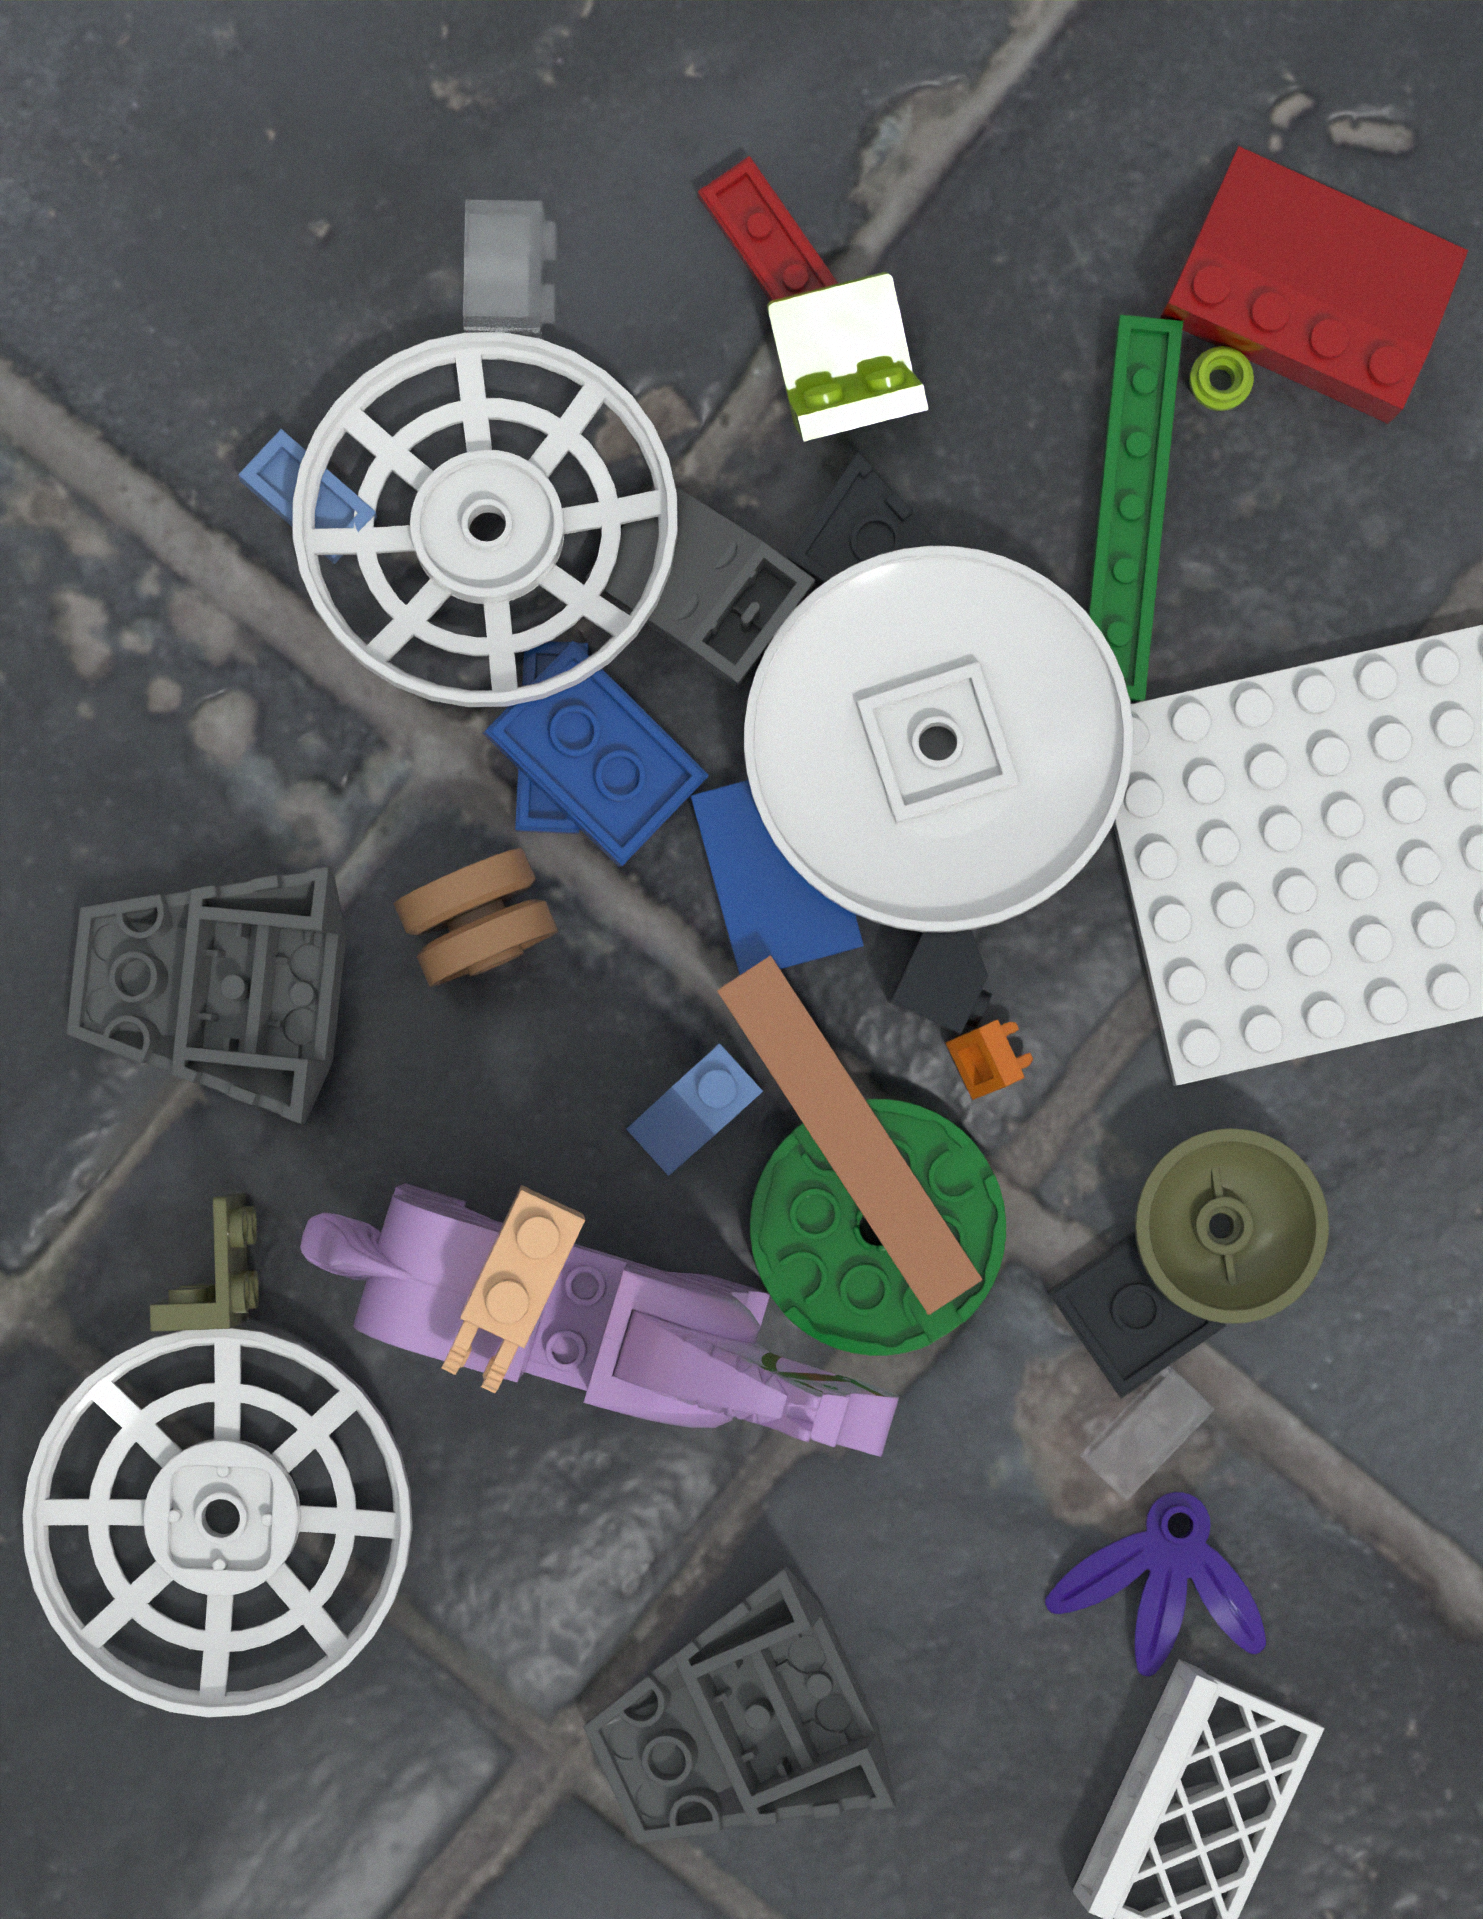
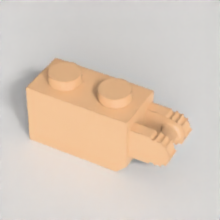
M523 1185L520 1186L464 1304L460 1316L463 1322L441 1369L456 1375L459 1368L464 1367L472 1350L471 1343L478 1328L484 1329L503 1338L495 1356L490 1358L482 1375L484 1381L481 1387L496 1393L518 1347L525 1348L585 1222L584 1214Z

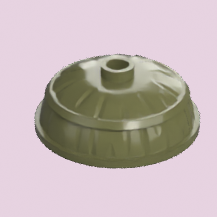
M1232 1128L1217 1129L1200 1133L1180 1142L1170 1149L1153 1167L1144 1182L1137 1201L1135 1237L1138 1252L1147 1274L1161 1293L1173 1304L1205 1320L1232 1324L1248 1323L1270 1317L1282 1311L1296 1301L1310 1286L1321 1267L1327 1249L1329 1236L1328 1211L1323 1192L1316 1177L1308 1165L1293 1150L1280 1141L1256 1131ZM1218 1213L1225 1215L1230 1223L1229 1232L1222 1238L1215 1237L1209 1229L1211 1218Z

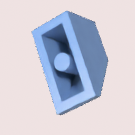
M718 1044L626 1130L669 1176L758 1097L763 1090L721 1044Z

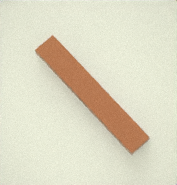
M771 955L718 989V994L927 1314H932L982 1281L981 1276Z

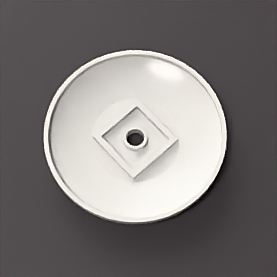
M923 546L881 554L857 563L833 576L815 589L792 611L765 650L755 673L748 697L744 723V752L753 799L764 826L789 864L812 887L844 909L876 923L918 932H957L998 924L1025 913L1065 887L1086 866L1100 848L1113 826L1125 796L1133 757V720L1125 680L1112 649L1087 612L1069 594L1043 575L1004 556L978 549L956 546ZM941 726L953 733L957 746L950 757L944 760H932L921 752L919 739L928 728Z

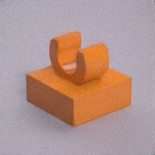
M997 1019L946 1042L972 1100L1005 1088L1025 1078L1021 1069L1028 1067L1033 1061L1031 1053L1015 1057L1006 1038L1008 1035L1019 1030L1016 1022H1007L1000 1025Z

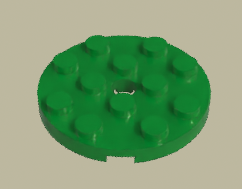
M865 1099L981 1276L982 1281L928 1315L884 1246L873 1245L861 1237L859 1222L863 1214L803 1123L780 1143L762 1171L752 1201L750 1237L755 1264L761 1280L771 1298L793 1324L809 1336L833 1348L854 1354L887 1356L903 1354L931 1345L932 1342L947 1335L965 1322L978 1309L992 1288L1001 1266L1006 1242V1214L1001 1189L995 1174L975 1143L960 1128L936 1112L915 1104L890 1099Z

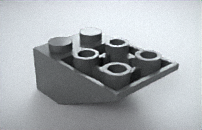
M675 486L677 493L678 537L672 568L659 602L646 621V624L736 691H739L761 662L765 650L774 635L792 611L813 592L815 579L764 541ZM658 517L626 523L621 529L616 564L603 592L629 612H632L639 602L653 569L659 537ZM592 569L585 577L586 580H588V578L590 577Z

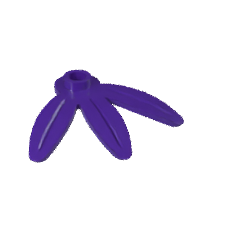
M1170 1492L1155 1500L1146 1516V1531L1133 1533L1114 1541L1086 1557L1057 1583L1045 1599L1047 1609L1053 1614L1074 1612L1098 1604L1115 1595L1131 1584L1146 1569H1149L1150 1571L1141 1593L1135 1626L1136 1664L1138 1672L1143 1676L1154 1675L1174 1646L1183 1621L1188 1578H1191L1200 1599L1210 1615L1238 1646L1250 1654H1258L1266 1646L1262 1619L1250 1591L1229 1563L1216 1550L1205 1543L1211 1527L1207 1509L1196 1497L1184 1492ZM1175 1513H1185L1190 1520V1529L1184 1536L1174 1537L1168 1530V1521Z

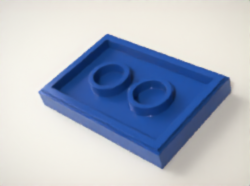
M572 641L530 684L542 682L568 671L589 656ZM602 669L581 683L547 698L508 706L482 733L618 867L623 866L709 776Z
M749 780L691 795L739 975L770 955L779 969H784L864 946L856 915L829 900L812 887L789 864L777 848L762 822L753 799Z

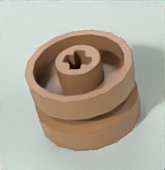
M522 847L494 855L445 875L410 892L393 903L407 934L422 936L446 927L450 931L425 945L417 955L419 964L430 987L444 984L467 974L471 977L493 969L524 954L523 950L559 932L546 901L531 899L505 908L504 902L524 893L536 880Z

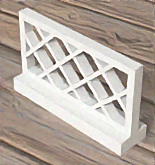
M1178 1659L1072 1891L1089 1913L1103 1919H1162L1171 1915L1172 1919H1182L1181 1910L1212 1898L1218 1914L1216 1919H1238L1324 1731V1727L1317 1722L1212 1677L1201 1668ZM1220 1696L1238 1704L1245 1726L1214 1739L1208 1724V1718ZM1252 1711L1266 1716V1718L1255 1722ZM1283 1725L1300 1731L1301 1733L1291 1755L1269 1763L1260 1735ZM1202 1735L1204 1743L1196 1746L1200 1736ZM1250 1739L1260 1768L1228 1780L1219 1752ZM1209 1756L1219 1785L1187 1797L1181 1782L1187 1765ZM1282 1773L1277 1784L1274 1776ZM1265 1781L1271 1798L1265 1812L1242 1821L1233 1793ZM1175 1793L1178 1802L1170 1804ZM1224 1798L1233 1826L1201 1839L1192 1810ZM1183 1815L1192 1843L1160 1856L1154 1841L1160 1824ZM1255 1832L1250 1843L1248 1835ZM1238 1839L1244 1855L1238 1871L1216 1880L1206 1852ZM1148 1852L1151 1860L1143 1863ZM1197 1856L1207 1884L1174 1897L1165 1869ZM1156 1874L1165 1902L1141 1912L1124 1905L1134 1882ZM1228 1891L1227 1896L1223 1901L1221 1894Z

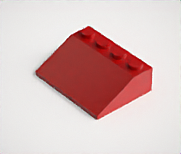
M1238 146L1159 319L1183 321V331L1213 345L1234 348L1240 351L1249 361L1389 424L1403 410L1427 358L1468 250Z

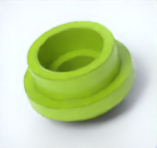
M1226 346L1213 347L1203 352L1194 362L1189 376L1190 388L1196 400L1206 408L1215 411H1227L1239 406L1250 394L1254 382L1253 369L1249 360L1240 351ZM1214 370L1226 371L1231 377V387L1227 390L1214 388L1210 383V373Z

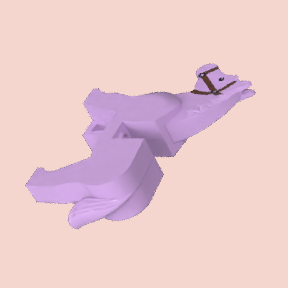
M405 1183L395 1188L382 1232L370 1224L337 1214L321 1213L308 1220L302 1235L300 1248L308 1262L319 1268L343 1277L366 1281L353 1324L355 1329L390 1345L444 1361L463 1322L460 1319L461 1311L503 1223L466 1208L467 1201ZM577 1244L573 1245L525 1348L518 1347L503 1378L518 1382L524 1372L587 1391L583 1403L659 1423L690 1428H716L732 1421L733 1417L736 1416L737 1419L757 1423L806 1442L812 1439L832 1447L841 1445L880 1457L882 1456L899 1400L898 1395L883 1388L780 1357L760 1345L756 1340L770 1297L768 1292L707 1274L665 1272ZM478 1328L471 1343L472 1350L464 1367L484 1373L490 1358L495 1356L503 1338Z

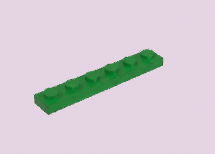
M1119 315L1116 327L1087 614L1100 629L1116 657L1125 680L1130 701L1143 702L1146 696L1183 321Z

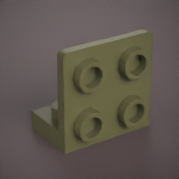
M231 1193L213 1198L215 1284L180 1285L179 1288L168 1289V1299L150 1305L151 1332L230 1329L249 1320V1309L258 1308L257 1270H248L247 1245L256 1244L257 1214L255 1206H246L245 1193Z

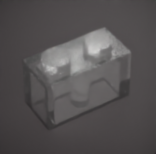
M465 200L463 329L465 333L505 332L544 340V323H555L556 286L555 284H545V260L557 259V221H546L542 201Z

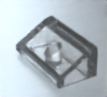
M1169 1365L1151 1381L1080 1457L1124 1500L1128 1501L1215 1409Z

